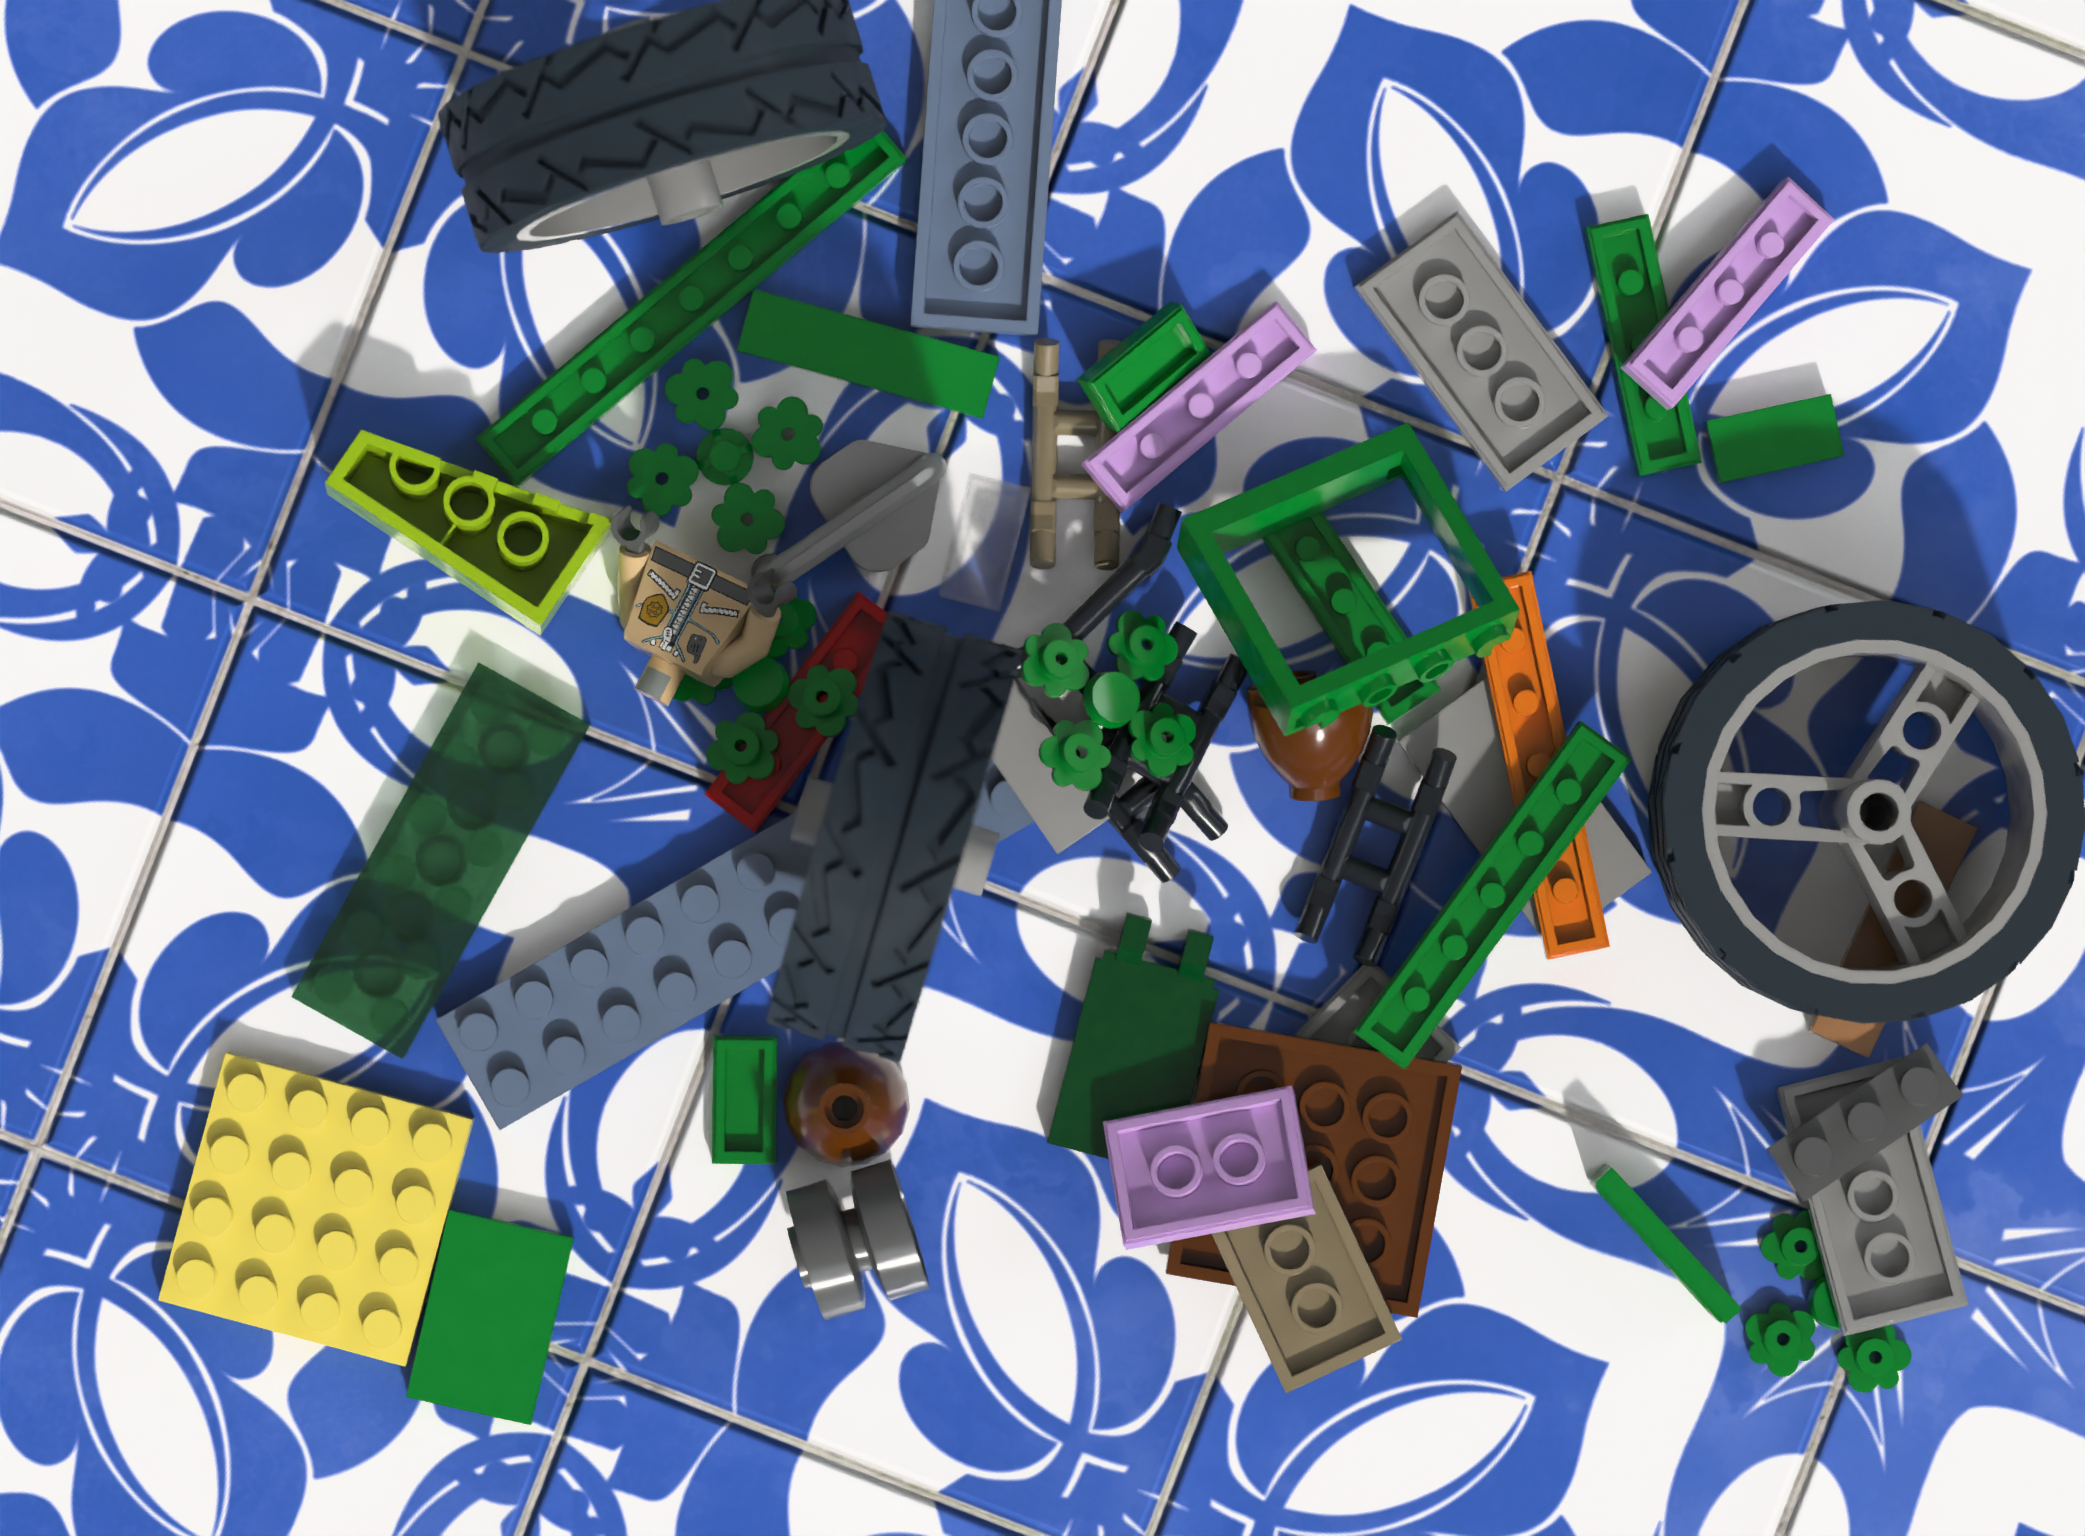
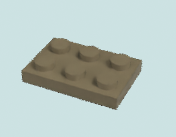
M1321 1163L1308 1168L1316 1214L1212 1233L1285 1393L1403 1340Z

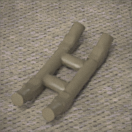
M1052 338L1036 339L1034 341L1030 565L1036 569H1050L1056 564V499L1095 500L1094 567L1105 571L1117 569L1120 559V511L1089 474H1057L1058 435L1096 436L1097 451L1118 432L1107 429L1097 411L1058 410L1059 341ZM1115 339L1099 341L1097 362L1122 341Z

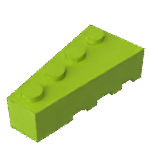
M364 430L359 432L325 482L327 495L540 636L611 532L612 519L573 508L560 503V500L537 492L534 494L498 481V478L476 470L473 472L450 464L434 455Z

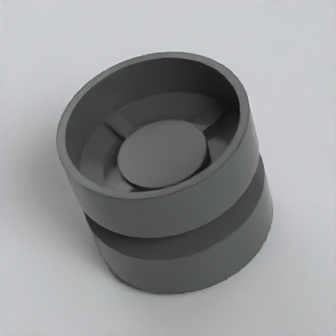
M891 1159L851 1171L850 1182L854 1208L843 1211L838 1197L827 1179L786 1191L793 1226L787 1228L794 1258L806 1290L813 1288L825 1321L866 1309V1294L862 1272L873 1269L883 1292L890 1301L930 1289L917 1236Z

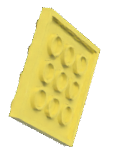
M230 1052L225 1053L158 1300L406 1367L410 1359L443 1237L448 1210L453 1200L474 1118Z

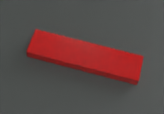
M858 591L791 679L789 688L795 681L807 679L808 671L815 665H823L829 672L837 668H845L851 671L857 680V688L853 695L859 698L888 613ZM788 694L778 707L766 712L762 717L766 724V730L776 733L780 741L778 749L771 753L775 759V769L771 776L764 780H755L748 777L744 783L736 785L726 778L725 771H721L704 794L754 833L758 831L828 738L820 734L816 727L805 730L797 724L796 713L798 710L790 704ZM822 695L819 703L826 702L828 695ZM743 743L738 751H744L747 748V743Z

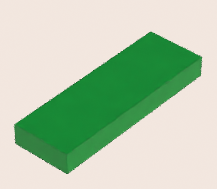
M1605 1163L1589 1178L1591 1180L1589 1184L1713 1319L1719 1323L1727 1324L1742 1310L1736 1301L1611 1166Z

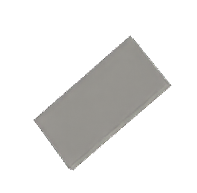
M1458 211L1354 287L1357 294L1504 493L1608 417L1606 411Z
M1486 677L1398 741V744L1422 777L1424 776L1432 751L1435 748H1444L1456 755L1457 760L1441 803L1479 855L1483 853L1514 810ZM1600 802L1586 821L1585 829L1603 909L1652 873V871ZM1531 897L1521 912L1541 938L1533 897Z
M1902 1057L1778 1087L1776 1091L1787 1133L1790 1134L1900 1061ZM1920 1125L1806 1200L1842 1337L1968 1305Z

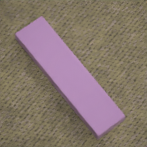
M1789 177L1782 179L1620 368L1666 410L1672 409L1835 219Z
M1276 301L1081 463V466L1120 513H1123L1317 351V349Z

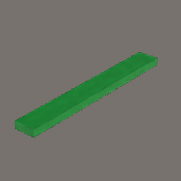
M881 131L874 138L854 149L847 150L830 160L786 177L475 439L512 483L518 488L521 487L746 298L754 289L759 287L907 162V158L888 135Z

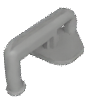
M856 440L849 443L820 463L811 477L810 494L826 523L779 555L766 553L759 556L751 567V577L773 568L775 574L771 578L770 583L771 589L774 591L782 584L790 581L793 582L841 548L845 549L857 566L866 571L885 572L895 568L924 548L929 540L940 479L945 476L947 471V464L944 458L937 453H925L868 440Z

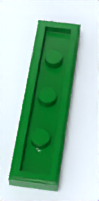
M1649 214L1588 226L1584 229L1637 477L1700 464L1702 460L1687 392L1672 409L1666 410L1620 368L1669 311Z
M757 289L753 290L737 352L982 420L1000 360L999 356Z
M1322 512L1261 538L1346 665L1407 639ZM1418 678L1398 687L1390 698L1374 707L1384 722L1389 725L1441 690L1435 680L1421 682Z

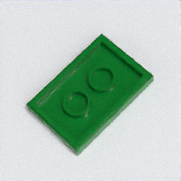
M449 1209L406 1397L531 1425L534 1419L575 1236Z

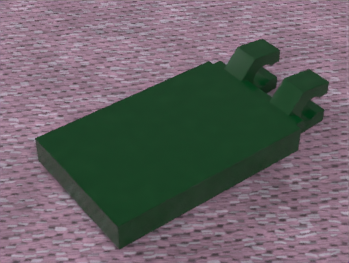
M1129 912L1126 913L1116 953L1104 950L1102 958L1095 957L1047 1143L1109 1159L1103 1121L1189 1105L1206 1043L1209 1021L1212 1020L1219 989L1214 988L1216 979L1204 976L1214 940L1213 934L1188 928L1178 968L1175 969L1142 960L1152 920L1148 917Z

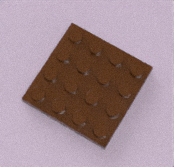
M1209 1021L1194 1104L1292 1085L1295 1093L1307 1167L1309 1168L1321 1163L1390 1313L1418 1318L1460 1082L1461 1064L1415 1056L1404 1070L1376 1049ZM1212 1234L1170 1241L1165 1274L1235 1286Z

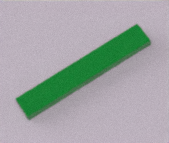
M1579 720L1355 1026L1353 1032L1405 1070L1633 758Z

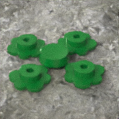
M689 359L683 366V374H675L667 380L665 394L670 402L677 405L675 416L679 422L691 424L696 421L702 429L712 432L708 433L698 446L697 463L691 457L678 456L676 447L670 443L660 444L655 452L647 448L635 451L629 460V468L634 477L628 481L627 491L633 498H642V505L646 512L653 511L658 517H661L671 511L673 504L683 507L691 502L693 495L689 486L695 483L700 470L703 476L712 483L731 485L724 494L725 504L716 505L711 513L713 522L720 526L717 532V541L720 547L732 553L739 552L745 547L753 555L761 554L767 547V539H775L783 533L785 519L780 511L773 508L775 497L772 492L760 489L754 493L749 485L738 483L748 475L753 466V450L761 457H772L774 466L779 470H788L795 462L802 465L812 464L819 458L821 453V445L816 437L823 430V422L817 415H808V409L803 400L790 396L781 400L777 409L769 406L760 410L758 413V423L761 427L753 433L751 443L739 431L730 428L718 429L725 422V410L733 409L739 401L737 391L730 387L733 382V372L729 365L722 361H712L705 366L699 359ZM700 389H707L709 391L707 399L700 400L697 397ZM786 429H791L794 432L793 439L789 441L782 438V433ZM662 473L667 474L668 482L664 485H659L657 483L658 475ZM745 514L753 516V523L749 526L742 524V517Z
M798 595L793 601L779 607L783 619L778 624L766 657L732 678H723L715 687H711L685 674L673 699L679 702H688L694 698L701 705H709L715 700L716 691L727 690L733 685L737 701L749 711L739 715L735 723L729 720L720 722L715 729V735L718 740L711 743L706 754L710 766L715 770L725 771L726 778L733 784H742L748 777L755 780H764L774 772L775 759L771 753L778 749L779 737L773 731L766 730L765 721L757 712H768L775 709L784 701L787 694L790 704L798 710L796 713L797 724L805 730L816 727L818 732L825 737L840 735L846 727V717L851 718L855 715L859 699L853 695L857 688V680L851 671L845 668H837L829 672L825 666L815 665L808 671L807 679L797 680L789 688L788 673L784 666L775 660L785 655L789 647L793 650L803 649L809 639L806 630L810 629L816 622L817 611L815 607L807 600L798 599ZM822 695H828L826 702L819 703ZM743 743H747V748L744 751L739 752V746Z
M1134 610L1122 613L1116 621L1117 632L1110 635L1106 642L1108 651L1112 655L1117 656L1115 659L1116 672H1100L1090 680L1088 667L1083 662L1088 655V648L1083 641L1078 639L1072 640L1069 629L1063 624L1052 623L1042 630L1041 635H1032L1024 641V652L1028 656L1021 665V675L1024 681L1033 687L1043 686L1045 694L1051 698L1062 696L1066 689L1076 691L1085 686L1083 703L1087 714L1093 720H1084L1076 725L1069 720L1059 721L1053 727V736L1046 738L1040 744L1039 758L1045 766L1053 769L1051 777L1057 786L1066 787L1073 784L1078 790L1090 791L1100 784L1102 779L1101 769L1109 765L1111 753L1108 748L1101 745L1103 734L1098 725L1113 729L1128 723L1129 732L1135 739L1130 745V754L1136 761H1145L1148 771L1155 777H1167L1175 771L1177 765L1184 766L1192 761L1194 753L1189 743L1195 738L1196 726L1190 717L1184 714L1174 715L1173 708L1166 703L1155 705L1151 712L1147 710L1137 712L1140 704V694L1134 680L1142 676L1148 681L1160 679L1164 674V665L1173 662L1178 655L1177 642L1171 635L1164 633L1166 626L1160 616L1151 615L1145 618L1141 613ZM1142 642L1146 645V650L1142 647ZM1056 656L1060 659V664L1056 662ZM1162 734L1165 735L1166 742L1163 740ZM1076 749L1079 750L1081 757L1077 756Z
M1808 1210L1799 1212L1794 1218L1789 1214L1776 1216L1773 1221L1774 1232H1770L1763 1237L1760 1250L1767 1261L1777 1263L1776 1272L1781 1278L1790 1280L1799 1274L1807 1280L1817 1279L1808 1295V1308L1811 1315L1802 1310L1791 1312L1786 1304L1776 1302L1770 1305L1767 1314L1755 1313L1745 1323L1746 1336L1753 1342L1748 1351L1750 1359L1757 1364L1767 1363L1768 1369L1780 1377L1793 1374L1798 1367L1799 1360L1807 1361L1813 1357L1815 1346L1809 1339L1815 1332V1321L1827 1329L1840 1330ZM1799 1240H1802L1804 1243V1249L1801 1252L1795 1250V1243ZM1887 1325L1845 1336L1847 1347L1842 1348L1838 1352L1837 1363L1841 1368L1848 1370V1383L1854 1390L1867 1393L1874 1390L1877 1385L1884 1389H1891L1897 1385L1899 1381L1897 1371L1903 1370L1909 1365L1912 1354L1905 1342L1895 1339L1896 1332L1893 1326ZM1780 1333H1785L1787 1340L1784 1344L1780 1345L1777 1342V1337ZM1873 1351H1877L1879 1354V1359L1875 1363H1872L1869 1359Z

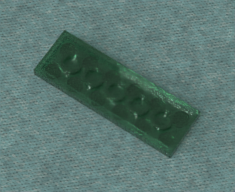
M478 662L291 997L399 1058L405 1059L592 725Z

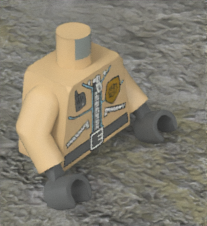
M627 505L613 517L611 532L614 538L621 544L618 553L617 588L620 624L625 630L624 640L637 651L650 657L634 688L636 691L658 703L669 706L685 674L711 687H715L723 678H732L767 656L781 619L779 607L793 601L797 596V588L792 581L780 585L774 593L770 583L771 578L775 574L773 568L752 576L747 584L657 540L651 548L650 545L645 543V540L658 530L660 524L659 517L653 511H649L642 516L640 531L630 521L632 512L630 505Z

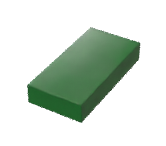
M1170 301L1078 377L1077 381L1106 428L1119 432L1212 354L1182 304Z
M1831 394L1704 422L1717 484L1844 456Z
M713 1036L712 1164H776L778 1036Z

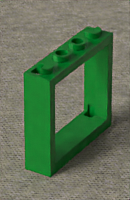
M1409 422L1182 518L1177 550L1284 737L1315 724H1318L1320 729H1323L1333 723L1341 712L1361 703L1364 707L1378 705L1390 698L1398 687L1418 678L1421 682L1435 680L1448 672L1455 662L1473 654H1476L1479 658L1491 655L1493 646L1511 638L1520 611L1519 606ZM1402 478L1478 605V608L1299 685L1224 554Z

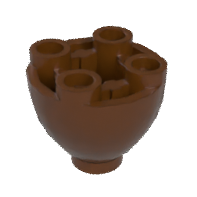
M1292 671L1299 685L1317 678L1314 671ZM1256 686L1247 687L1248 716L1255 740L1270 766L1289 785V797L1298 801H1323L1340 796V781L1354 766L1369 736L1373 718V706L1364 707L1361 703L1341 712L1333 723L1323 729H1320L1319 725L1315 724L1284 737Z
M844 1041L826 1043L807 1053L791 1072L783 1097L786 1124L797 1144L816 1160L839 1167L864 1165L887 1153L903 1134L910 1111L908 1086L896 1062L878 1057V1054L866 1053L843 1046ZM840 1096H850L857 1104V1113L849 1120L838 1119L832 1111L833 1102Z

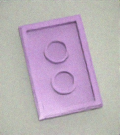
M1292 1085L1103 1121L1122 1241L1126 1250L1316 1214Z

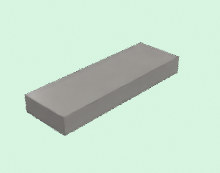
M1015 677L992 760L1055 852L1059 854L1109 820L1112 815L1108 812L1107 817L1104 819L1090 818L1083 809L1089 791L1078 790L1073 784L1060 787L1053 782L1051 777L1053 769L1045 766L1039 758V746L1043 740L1053 736V730L1017 677Z

